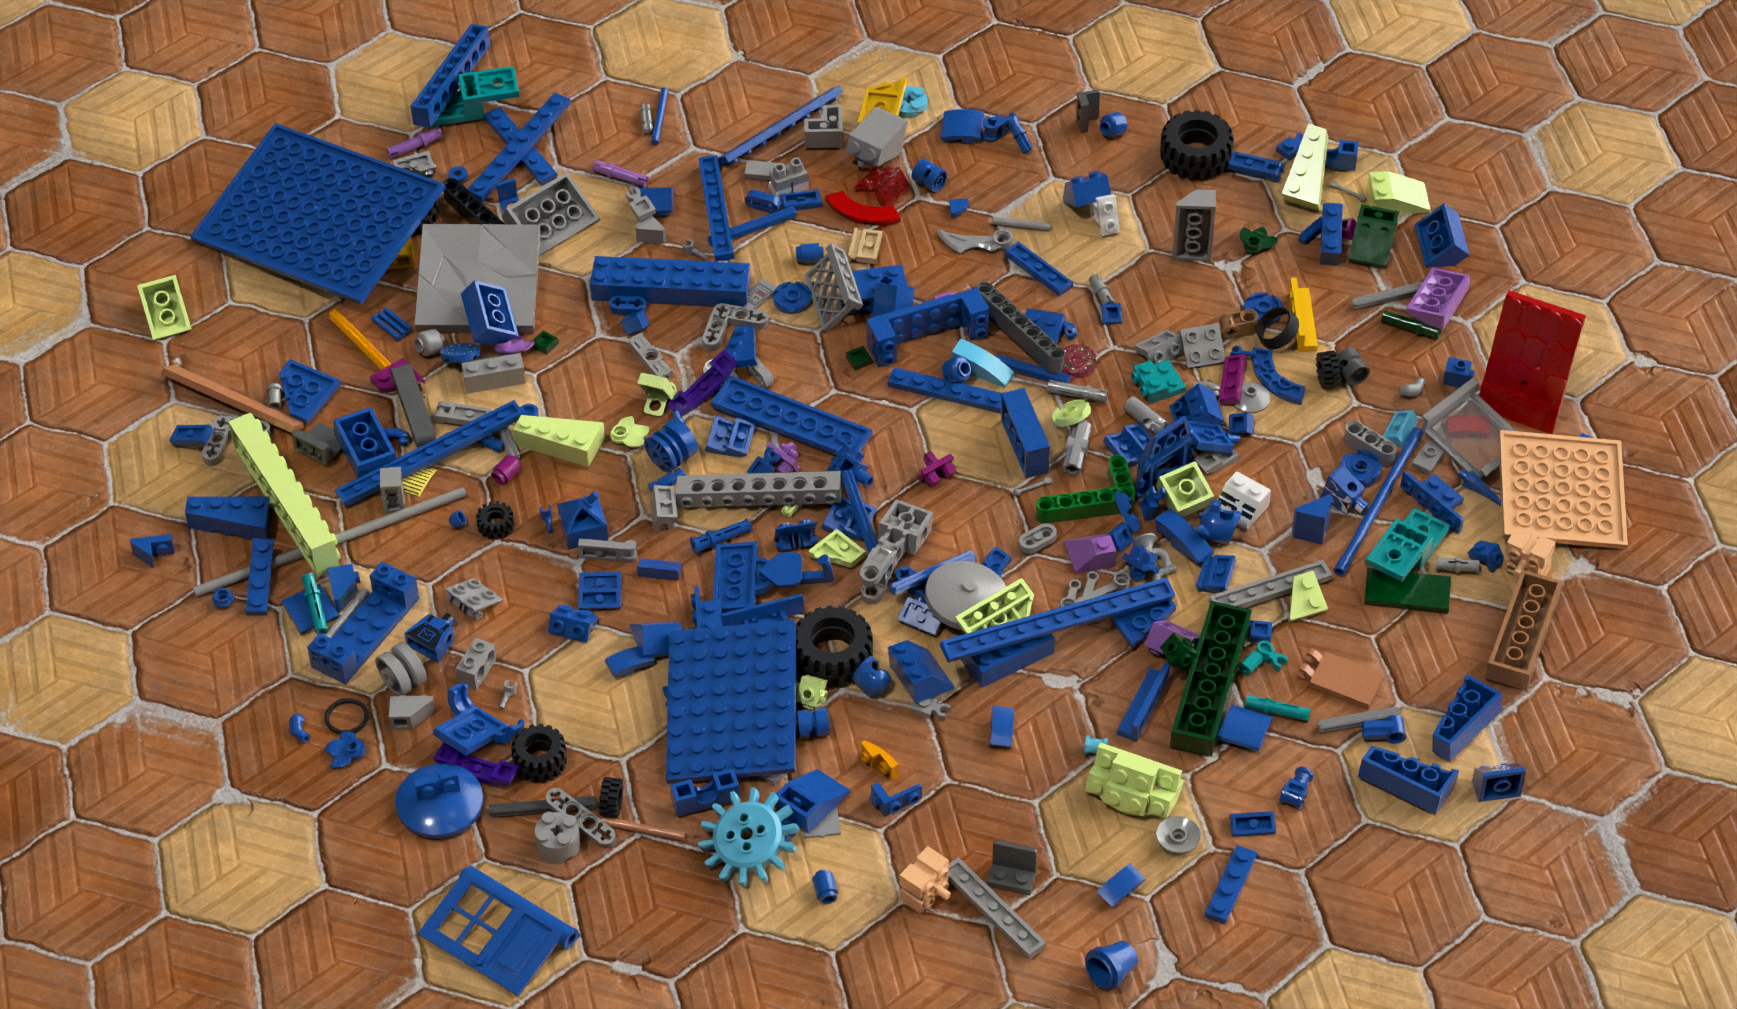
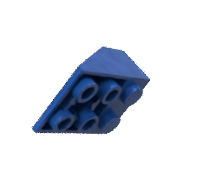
M816 769L787 782L776 793L779 799L775 805V812L789 805L793 813L785 819L791 823H796L799 828L809 833L851 790L819 769Z

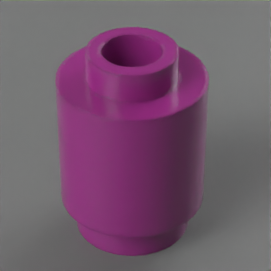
M506 455L493 468L491 476L500 485L504 482L507 483L521 470V463L517 457Z

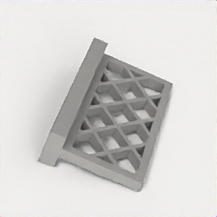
M832 243L826 247L827 254L805 274L822 329L825 332H828L853 308L859 310L863 307L846 252ZM830 261L829 268L826 269L827 263ZM818 272L816 281H813L812 277ZM824 273H827L825 281L821 282ZM833 273H834V275H835L834 281H833V283H830L831 278H832V275H833ZM823 286L820 295H818L819 287ZM830 286L831 290L829 296H826L828 288ZM839 287L840 291L838 297H835L837 288ZM826 299V300H827V303H826L825 309H823L822 306H823L824 300ZM833 300H836L834 309L831 310ZM842 301H844L845 307L840 310ZM829 313H831V319L827 322Z

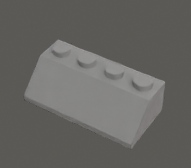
M1196 189L1176 203L1172 260L1211 261L1216 190Z

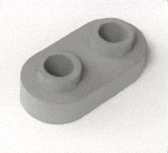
M1045 523L1022 534L1019 538L1020 550L1031 554L1052 544L1057 537L1056 528L1051 524Z

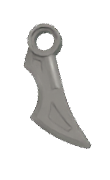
M940 229L937 230L940 239L959 254L972 248H981L992 252L995 250H1007L1012 246V234L1007 230H998L993 236H967L949 233ZM1006 238L1007 241L999 242L998 239Z

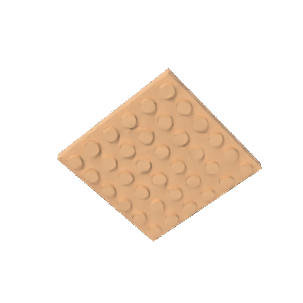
M1507 430L1499 431L1503 539H1509L1516 527L1520 526L1533 532L1532 536L1539 538L1541 535L1560 544L1617 549L1627 548L1621 441Z

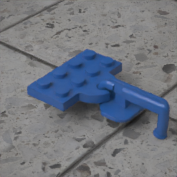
M757 541L716 544L713 600H721L722 613L756 605V595L766 593L774 585L777 587H790L803 584L829 583L834 579L829 556L826 554L818 558V564L823 568L822 571L802 572L803 560L802 556L797 552L779 553L769 561L765 558H758L759 546Z

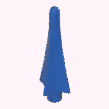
M1465 470L1460 471L1458 476L1464 480L1461 486L1473 490L1501 506V499L1490 490L1474 470L1470 473H1467Z

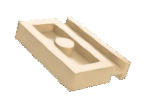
M854 228L848 252V261L854 259L856 262L876 264L882 240V231L869 229L861 231L858 228Z

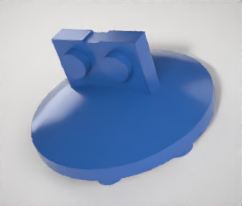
M445 763L427 765L412 772L401 783L395 799L396 811L401 823L408 830L419 836L434 839L451 837L463 833L480 815L483 806L482 788L477 778L460 766Z

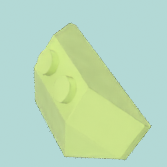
M1021 578L955 616V620L965 634L1028 617L1030 616L1034 594Z

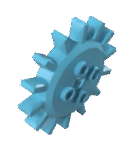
M751 787L749 802L741 803L740 797L735 791L730 792V800L733 803V807L725 811L716 803L712 805L715 813L720 816L717 824L708 821L701 822V826L705 831L713 833V839L698 842L699 848L702 851L715 849L717 852L704 863L710 870L724 862L725 866L718 876L723 882L726 883L735 870L739 872L738 881L742 887H747L749 873L756 871L759 879L764 884L768 883V875L765 872V868L770 864H774L777 869L784 872L786 867L783 861L777 858L780 852H797V848L793 843L785 842L784 840L785 835L800 832L799 827L796 823L782 825L781 821L790 816L793 811L789 805L784 806L777 812L772 810L779 799L776 793L771 792L765 803L762 804L758 803L759 792L756 787ZM748 817L745 822L741 821L743 818ZM760 828H765L762 833H758ZM745 831H753L750 839H742V834ZM730 834H734L732 839H728ZM747 845H751L749 850H744Z

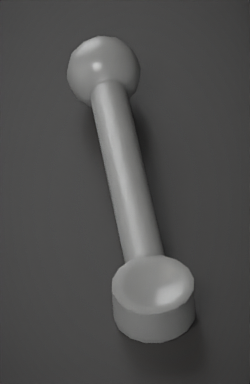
M1337 181L1331 182L1332 189L1338 188L1359 198L1362 202L1366 200V195H1360L1342 187Z
M1046 477L1044 481L1022 489L1016 488L1013 494L1019 496L1022 492L1042 485L1049 486L1052 484V479Z

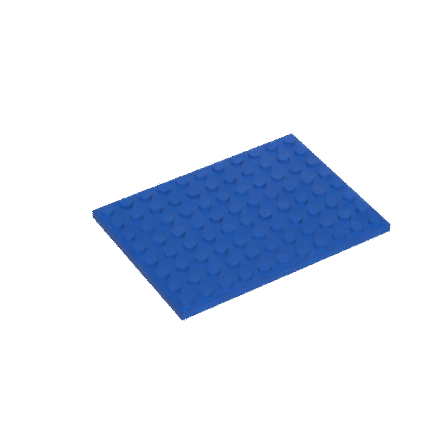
M275 123L190 237L192 241L362 305L442 194L445 186L439 181Z

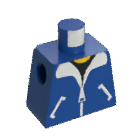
M1342 464L1328 476L1321 498L1331 494L1333 497L1332 506L1344 514H1348L1353 508L1362 514L1369 506L1361 498L1365 490L1364 486Z

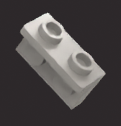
M1169 330L1160 332L1134 345L1136 352L1147 357V361L1151 360L1153 364L1170 360L1184 352L1180 335Z

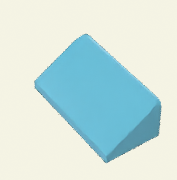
M1396 411L1383 436L1392 441L1396 446L1403 448L1411 430L1418 424V418L1414 411Z

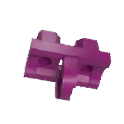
M932 452L925 453L923 460L927 467L921 469V475L917 478L920 483L925 481L932 488L941 481L937 475L940 471L946 479L952 477L956 473L952 463L954 457L950 453L938 460Z

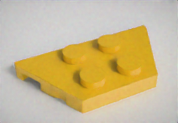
M901 77L900 81L885 82L880 86L867 88L858 124L864 120L874 107H879L898 116L908 81L907 78Z

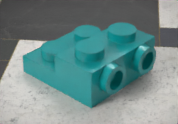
M1150 360L1133 366V372H1131L1132 381L1134 384L1137 383L1141 395L1146 397L1149 404L1186 392L1185 384L1169 360L1153 364Z

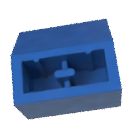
M1199 383L1169 406L1174 422L1183 416L1187 418V421L1219 425L1224 422L1214 391Z

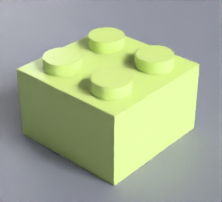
M1196 461L1160 476L1156 484L1158 491H1160L1161 487L1165 489L1166 496L1163 500L1167 508H1171L1181 517L1210 506L1214 498V494Z

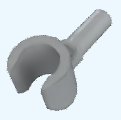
M686 240L687 246L682 244L686 255L694 254L707 260L708 256L698 251L694 247L692 240Z
M509 680L504 682V697L499 705L500 709H504L510 696L516 695L517 682L513 686H509Z

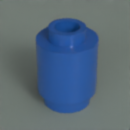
M819 243L800 244V246L796 247L797 262H802V264L819 262L820 258L824 257L823 246L819 247Z
M827 870L817 871L812 877L816 897L820 900L821 904H831L837 900L838 895L834 875Z

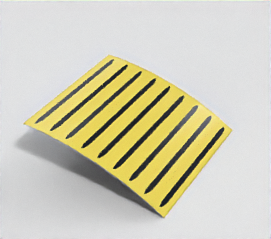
M427 466L403 478L404 492L420 497L437 469Z

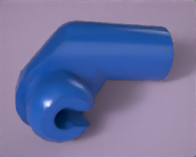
M400 428L383 429L387 438H399L398 443L400 445H407L409 443L410 435L408 432Z
M294 714L289 719V732L302 743H306L310 738V734L301 729L304 717L301 714Z

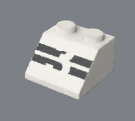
M1236 471L1225 483L1217 500H1221V509L1241 512V518L1236 526L1247 531L1268 508L1271 490Z

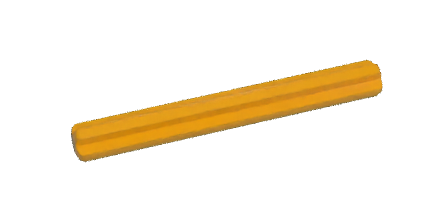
M337 309L329 312V319L381 370L391 365Z

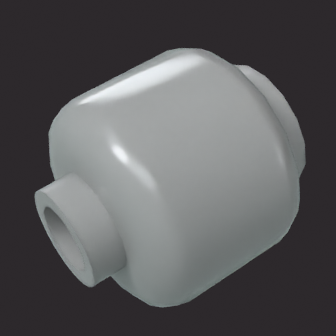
M436 329L421 331L414 340L416 351L425 357L439 354L445 345L444 336Z

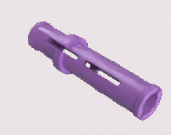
M436 127L425 133L420 132L418 136L394 146L387 147L386 151L389 158L393 159L421 146L426 147L428 143L442 139L443 136L440 129Z
M596 159L593 162L596 166L592 165V171L605 174L608 178L614 177L644 188L647 186V183L644 181H649V176L617 167L614 163L607 164Z

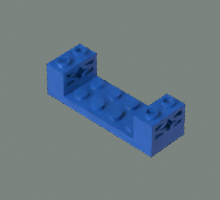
M973 288L867 319V347L878 368L897 363V344L962 325L970 341L989 336V307L979 289Z
M381 562L370 574L372 592L336 634L330 638L319 633L307 647L311 668L345 685L419 600L416 578L384 562Z

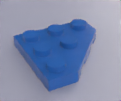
M291 359L279 372L290 416L304 422L306 425L311 422L341 386L339 379Z

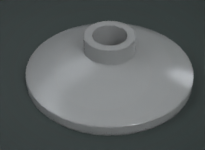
M1243 382L1240 403L1232 405L1245 413H1258L1268 407L1270 393L1259 383Z
M1183 816L1166 818L1159 824L1156 832L1157 841L1160 846L1176 854L1187 853L1195 849L1199 844L1201 836L1197 824Z

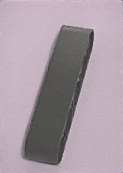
M411 364L391 368L390 371L415 445L419 448L436 439L430 417Z

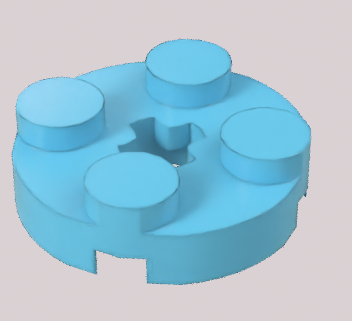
M906 86L898 116L913 118L918 116V113L921 111H926L927 95L922 87Z

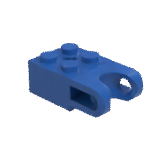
M903 265L852 271L863 307L859 310L853 308L849 313L870 311V314L872 313L875 283L907 286ZM844 301L841 304L842 308L845 307Z

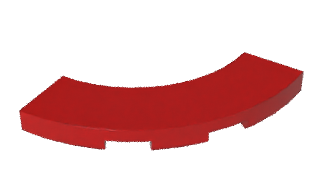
M843 190L825 196V201L836 213L848 217L851 221L865 224V222L876 223V225H889L901 222V217L894 205L884 207L862 205L850 199Z

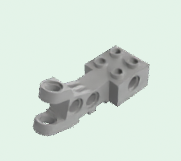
M897 499L893 502L879 522L878 544L871 550L860 570V580L863 584L861 597L865 603L876 604L882 599L886 591L887 582L900 558L905 552L915 555L930 534L934 512ZM868 590H875L877 594L875 596H868L866 592Z

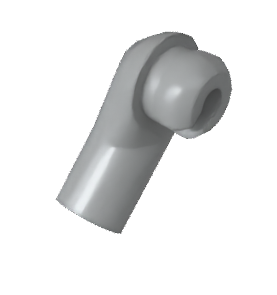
M1418 377L1414 384L1401 386L1399 389L1400 395L1403 397L1419 396L1426 383L1425 379Z
M1208 381L1192 383V388L1199 383L1214 391L1216 398L1220 396L1219 390L1221 389L1219 385Z

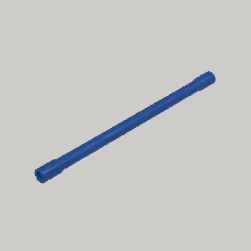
M1414 427L1411 430L1404 447L1348 547L1333 569L1336 575L1342 577L1346 574L1364 537L1411 453L1423 436V431L1420 428Z

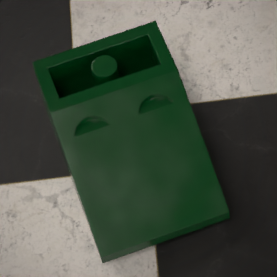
M1361 204L1348 261L1387 268L1398 226L1399 211Z

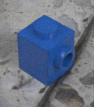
M1448 357L1443 385L1460 388L1471 380L1475 370H1471L1472 361Z

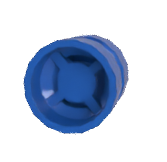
M925 158L917 162L911 174V178L935 193L942 189L948 177L947 171L939 166H935L934 163Z
M827 708L815 709L813 713L809 710L797 711L800 739L810 738L813 734H816L818 737L830 735Z

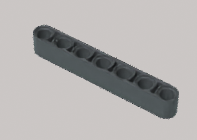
M987 282L977 284L976 288L979 289L989 307V318L1048 372L1053 374L1062 372L1065 351L992 284Z

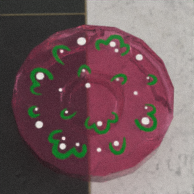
M1072 344L1063 348L1065 360L1062 373L1068 374L1070 377L1072 375L1076 376V378H1083L1094 372L1097 361L1092 349L1081 344Z

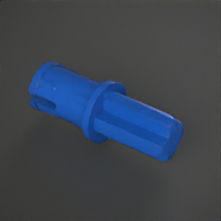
M1017 116L1010 118L1006 123L1013 134L1012 138L1016 139L1022 153L1030 152L1032 146L1026 136V130H1023Z

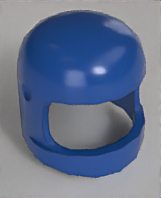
M870 656L856 669L852 679L865 693L873 697L883 694L888 689L891 677L885 669L877 671L879 663L874 657Z

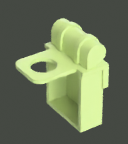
M646 373L640 374L638 385L644 391V394H648L644 412L660 417L663 415L667 399L672 400L673 396L677 393L676 386L667 378ZM659 401L661 403L660 409L652 411L650 409L651 402Z

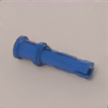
M745 519L715 532L709 530L699 537H690V545L693 552L698 555L707 548H716V544L750 532L752 526L749 520Z

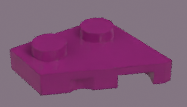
M403 358L370 376L371 383L381 393H389L396 390L390 369L408 363ZM413 369L416 381L425 384V380Z

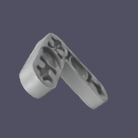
M723 303L717 304L713 308L702 337L703 348L707 351L719 349L728 324L734 326L753 325L756 330L767 328L769 325L768 314L757 309ZM740 314L746 316L743 319L736 318V316ZM720 325L721 328L715 330L712 328V326Z
M219 416L214 419L211 426L214 430L202 451L203 461L206 465L215 466L221 462L229 437H232L228 421L238 417ZM260 420L263 432L267 431L270 437L271 428L269 423ZM216 438L222 439L220 443L212 442Z

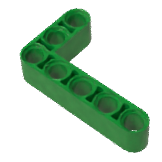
M1114 455L1109 459L1108 478L1111 488L1040 497L1036 501L1037 521L1048 524L1120 514L1114 498L1116 491L1120 494L1124 492L1131 499L1129 504L1132 507L1127 513L1131 512L1135 505V489L1126 458L1121 455Z

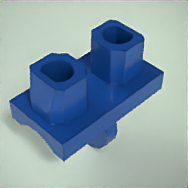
M1133 544L1131 553H1124L1122 559L1133 565L1129 571L1131 579L1141 581L1146 577L1147 570L1158 574L1160 568L1155 565L1158 555L1146 551L1147 548L1144 546Z

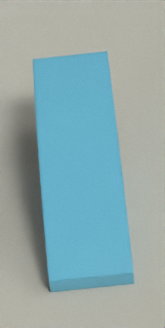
M963 339L959 340L952 351V358L963 357L968 360L971 365L972 376L1005 388L1014 375V371L998 358Z

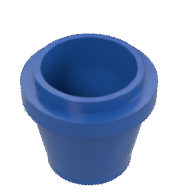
M1122 940L1104 947H1095L1086 954L1085 958L1086 971L1090 979L1098 987L1108 991L1119 987L1123 979L1138 963V957L1134 948Z

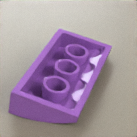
M1432 267L1407 306L1406 312L1425 324L1444 329L1469 289L1470 275Z

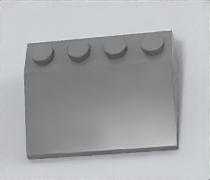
M568 172L509 206L501 216L506 224L540 226L539 256L600 220V217Z

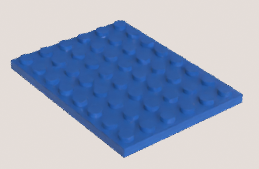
M795 619L669 631L667 784L690 779L692 782L712 780L713 773L732 768L737 778L796 773Z

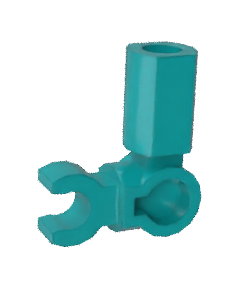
M1260 641L1257 644L1256 651H1252L1239 664V670L1248 676L1263 661L1271 663L1272 668L1279 672L1282 665L1278 662L1287 665L1288 658L1283 654H1278L1270 642Z

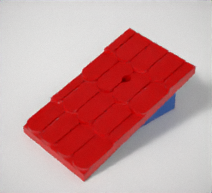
M1508 290L1479 397L1502 418L1553 434L1586 315Z

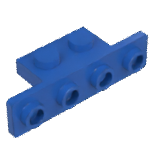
M1404 472L1400 487L1439 520L1451 525L1450 529L1456 534L1460 533L1464 518L1453 509L1463 504L1464 498L1436 474L1419 482L1409 472Z
M694 586L695 594H691L692 607L696 606V610L692 611L693 623H697V627H693V629L722 626L721 600L700 601L699 586Z
M798 594L722 613V626L788 620L786 616L804 612L803 596Z

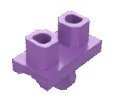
M771 442L766 445V448L770 446L774 449L771 457H774L776 453L782 455L779 460L782 463L777 467L779 473L799 472L801 470L796 465L797 461L793 459H796L799 455L796 452L797 445L793 442L787 445L782 443L781 449Z

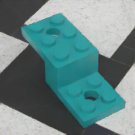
M514 66L458 74L460 91L454 94L445 107L448 109L441 112L431 127L484 119L482 102L520 97Z
M1413 508L1404 522L1396 518L1368 555L1365 564L1402 582L1413 567L1421 570L1450 531L1451 525Z

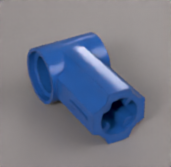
M1391 715L1385 720L1362 721V737L1364 740L1387 739L1388 742L1393 744L1401 743L1406 739L1404 719L1400 715Z

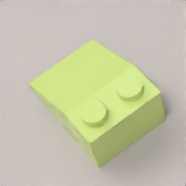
M1389 171L1369 172L1367 191L1371 206L1399 211V214L1430 213L1424 182Z
M176 275L137 285L153 341L192 330Z

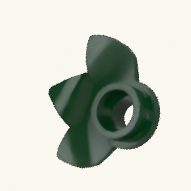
M1264 226L1254 231L1243 227L1239 233L1240 239L1244 242L1243 247L1249 253H1258L1262 249H1271L1278 242V237H1268Z

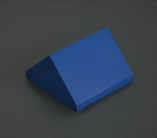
M875 283L872 317L913 306L915 287Z
M1331 494L1294 509L1292 536L1294 538L1322 545L1330 522L1333 499Z
M662 621L630 624L629 627L642 658L669 656V631L681 630V622Z

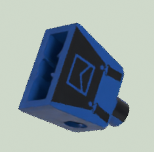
M445 613L440 619L432 614L426 615L404 633L406 644L418 653L439 663L454 641V631L451 625L455 622V619L449 613Z

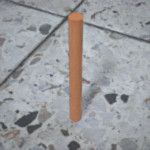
M603 816L600 818L610 827L681 841L686 839V832Z

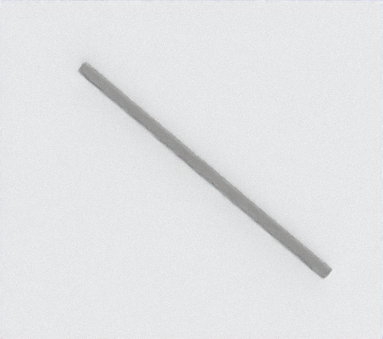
M464 487L455 489L335 534L338 544L466 497V491ZM297 548L273 557L272 569L303 558V555ZM250 566L193 587L195 596L199 597L249 578Z

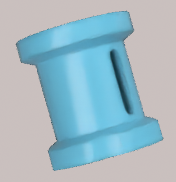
M1086 735L1084 755L1088 753L1096 754L1100 743L1108 745V738L1101 740L1090 738L1089 735Z

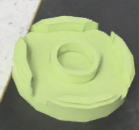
M1085 400L1069 401L1063 405L1064 408H1056L1051 418L1055 426H1070L1088 417L1091 413V407Z

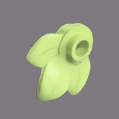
M633 416L625 417L619 421L618 425L613 427L610 432V438L613 442L624 443L628 447H641L644 445L643 438L647 436L650 427L634 424Z

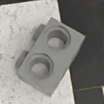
M401 467L380 468V490L384 514L405 509V492Z
M478 638L474 639L456 667L458 684H467L468 688L477 691L496 661L494 644Z

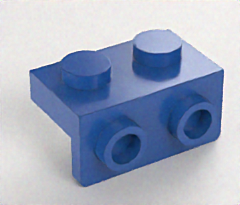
M559 605L550 613L548 632L587 642L590 629L597 624L598 615L592 614L588 610L579 611L572 609L569 605Z

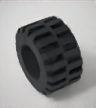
M533 724L529 725L530 728L528 729L524 727L521 729V733L517 732L511 746L513 764L519 765L520 768L517 774L519 776L522 775V778L525 780L530 779V782L534 783L536 780L543 783L546 779L549 781L553 780V776L558 777L561 774L560 771H564L565 764H567L566 745L563 735L559 734L558 729H552L550 725L545 727L543 724H538V726ZM536 751L547 752L546 754L539 756L531 755Z

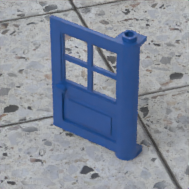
M469 866L461 871L457 882L420 929L418 935L519 997L558 942L563 948L569 949L579 938L580 933L577 929L475 867ZM471 885L489 895L475 916L457 906V903ZM493 899L512 909L497 930L479 920ZM452 910L471 920L456 941L438 931ZM475 923L494 934L479 955L461 945V942Z

